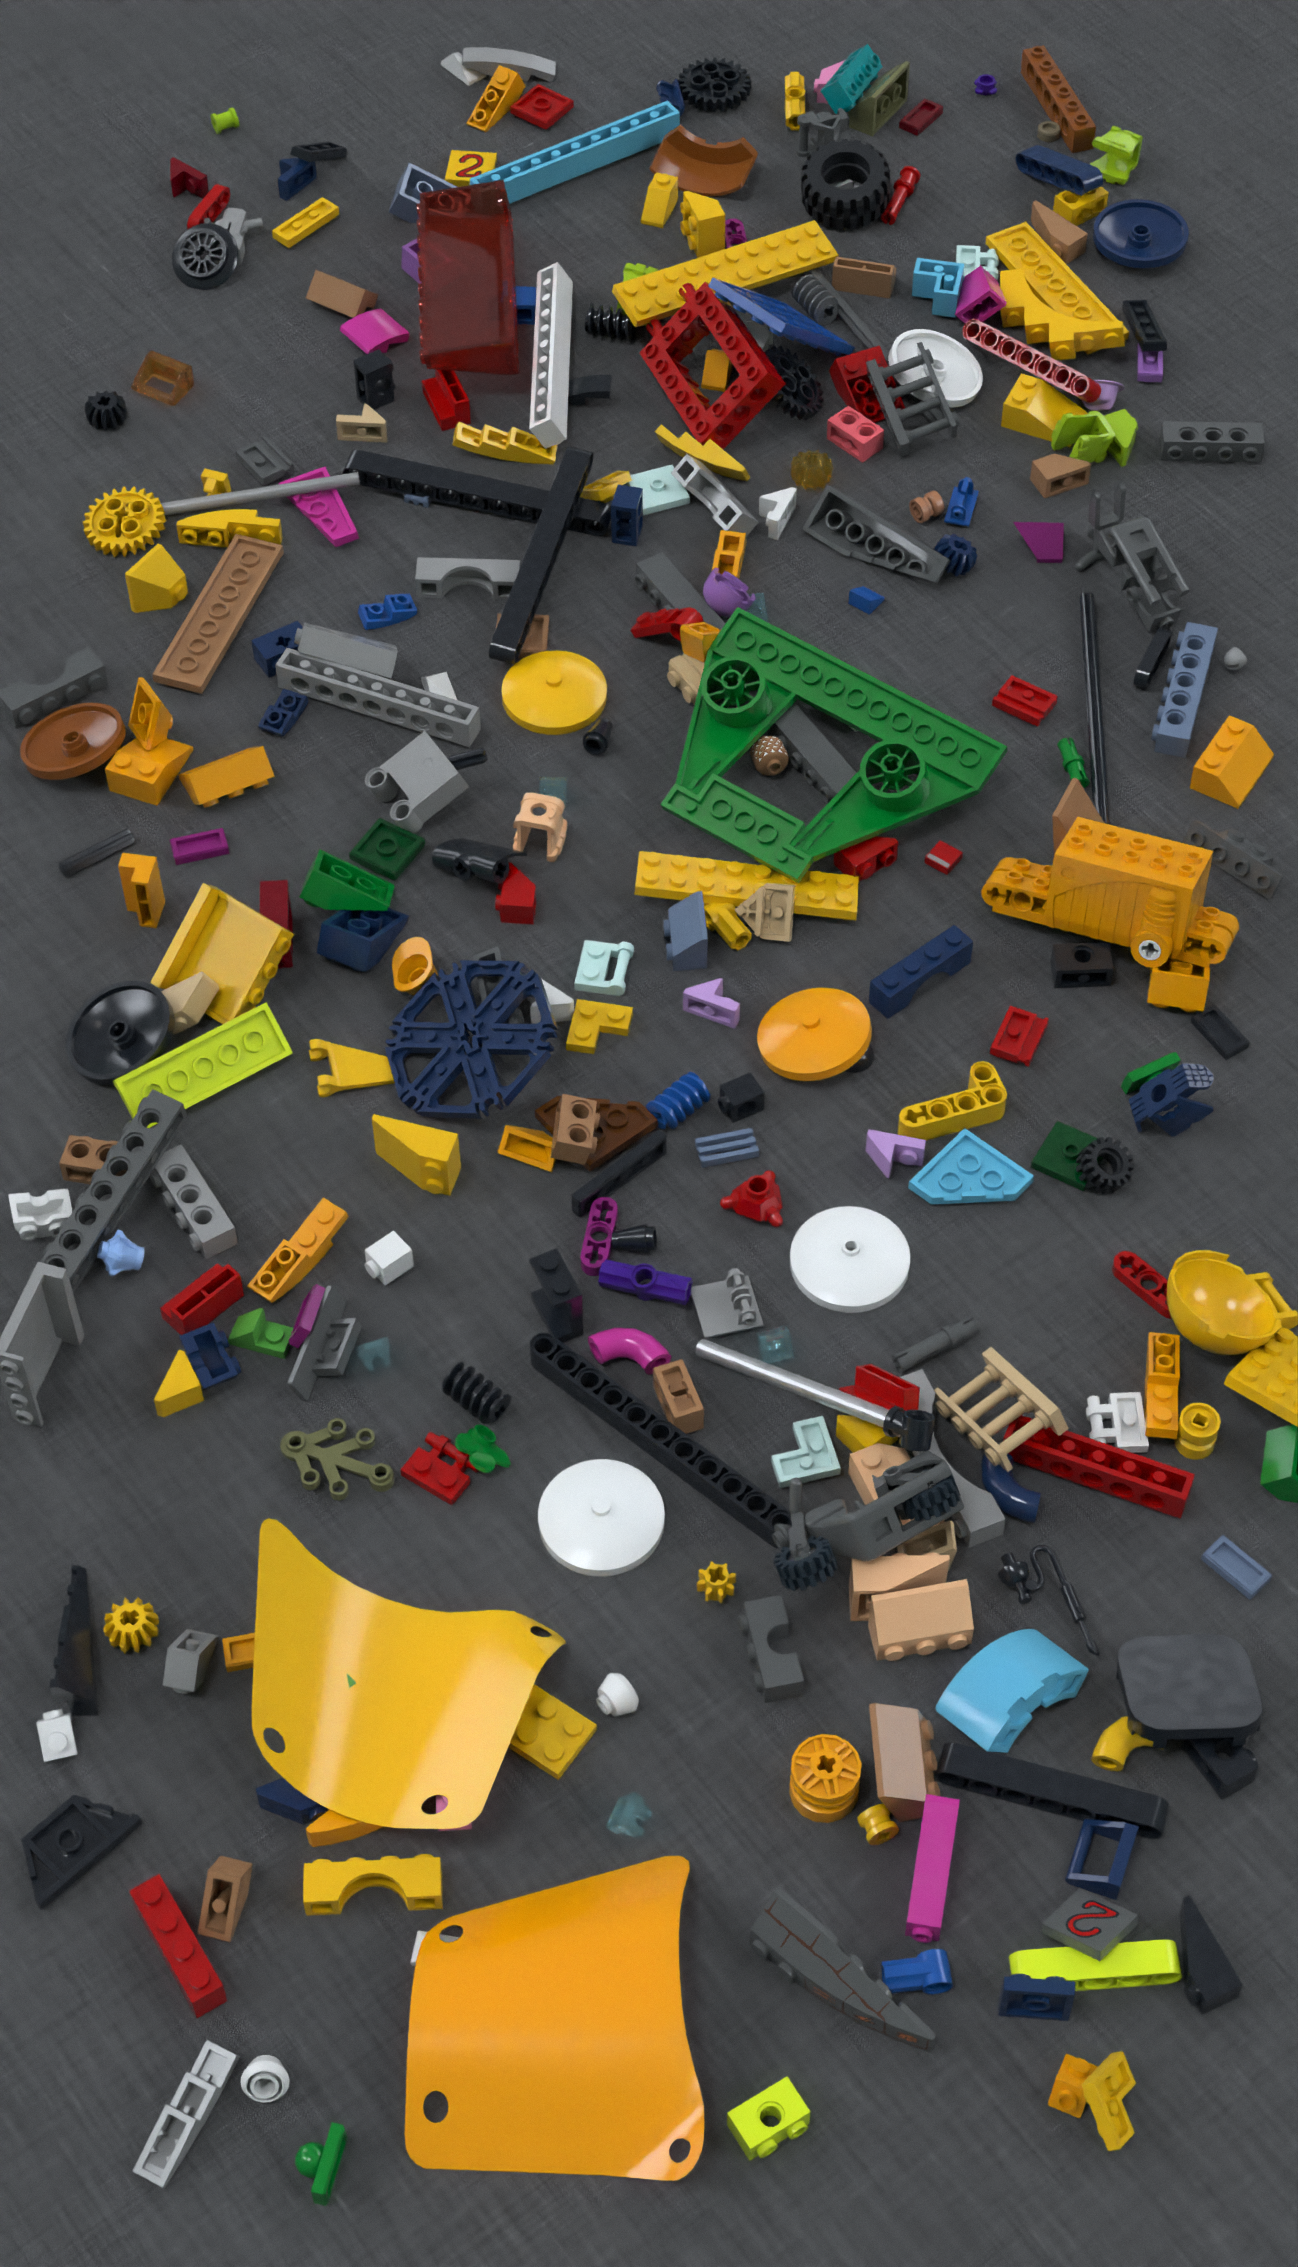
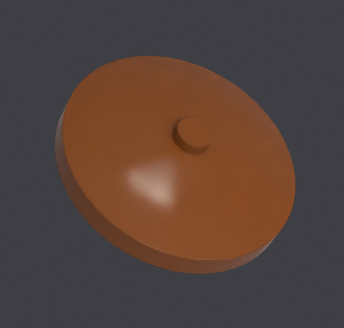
M102 703L72 705L48 715L33 726L21 743L20 756L26 769L38 778L60 780L79 776L97 768L117 752L125 738V725L119 712L109 705Z

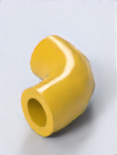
M1128 1716L1121 1717L1102 1732L1093 1750L1091 1761L1102 1769L1121 1771L1124 1768L1128 1754L1134 1748L1141 1746L1153 1747V1741L1145 1739L1137 1733L1131 1735L1127 1727Z

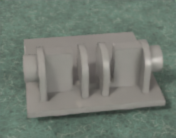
M738 1268L731 1269L728 1272L727 1280L692 1287L691 1295L705 1339L764 1327L749 1276H744V1273L740 1272Z

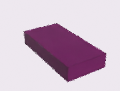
M223 828L169 839L176 865L229 854Z
M318 1284L313 1285L303 1299L289 1338L290 1345L299 1348L311 1332L326 1288Z

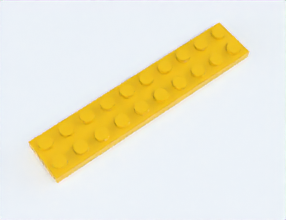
M813 220L613 285L612 293L636 328L650 323L649 321L652 319L660 320L675 315L686 303L679 294L680 287L686 293L682 286L685 283H691L697 291L705 281L710 283L714 277L751 290L833 263L839 254L817 222Z

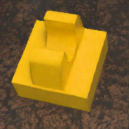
M204 468L201 479L204 487L203 491L208 493L207 496L231 492L228 474Z

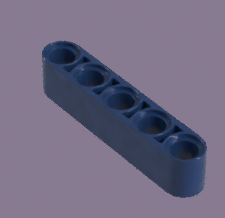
M1035 145L1016 154V165L1022 173L1082 196L1103 185V176L1097 167L1043 146Z

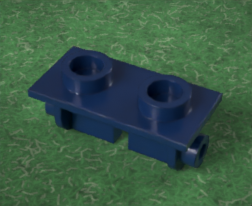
M675 78L672 84L664 80L659 81L656 90L661 97V103L668 100L680 112L681 117L685 105L678 80Z

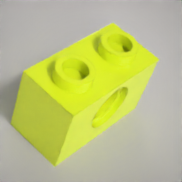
M788 2076L729 2111L727 2113V2126L750 2161L757 2156L764 2158L777 2149V2144L787 2137L793 2140L802 2135L808 2129L807 2125L810 2122L811 2112ZM766 2116H774L780 2123L774 2127H768L761 2120Z

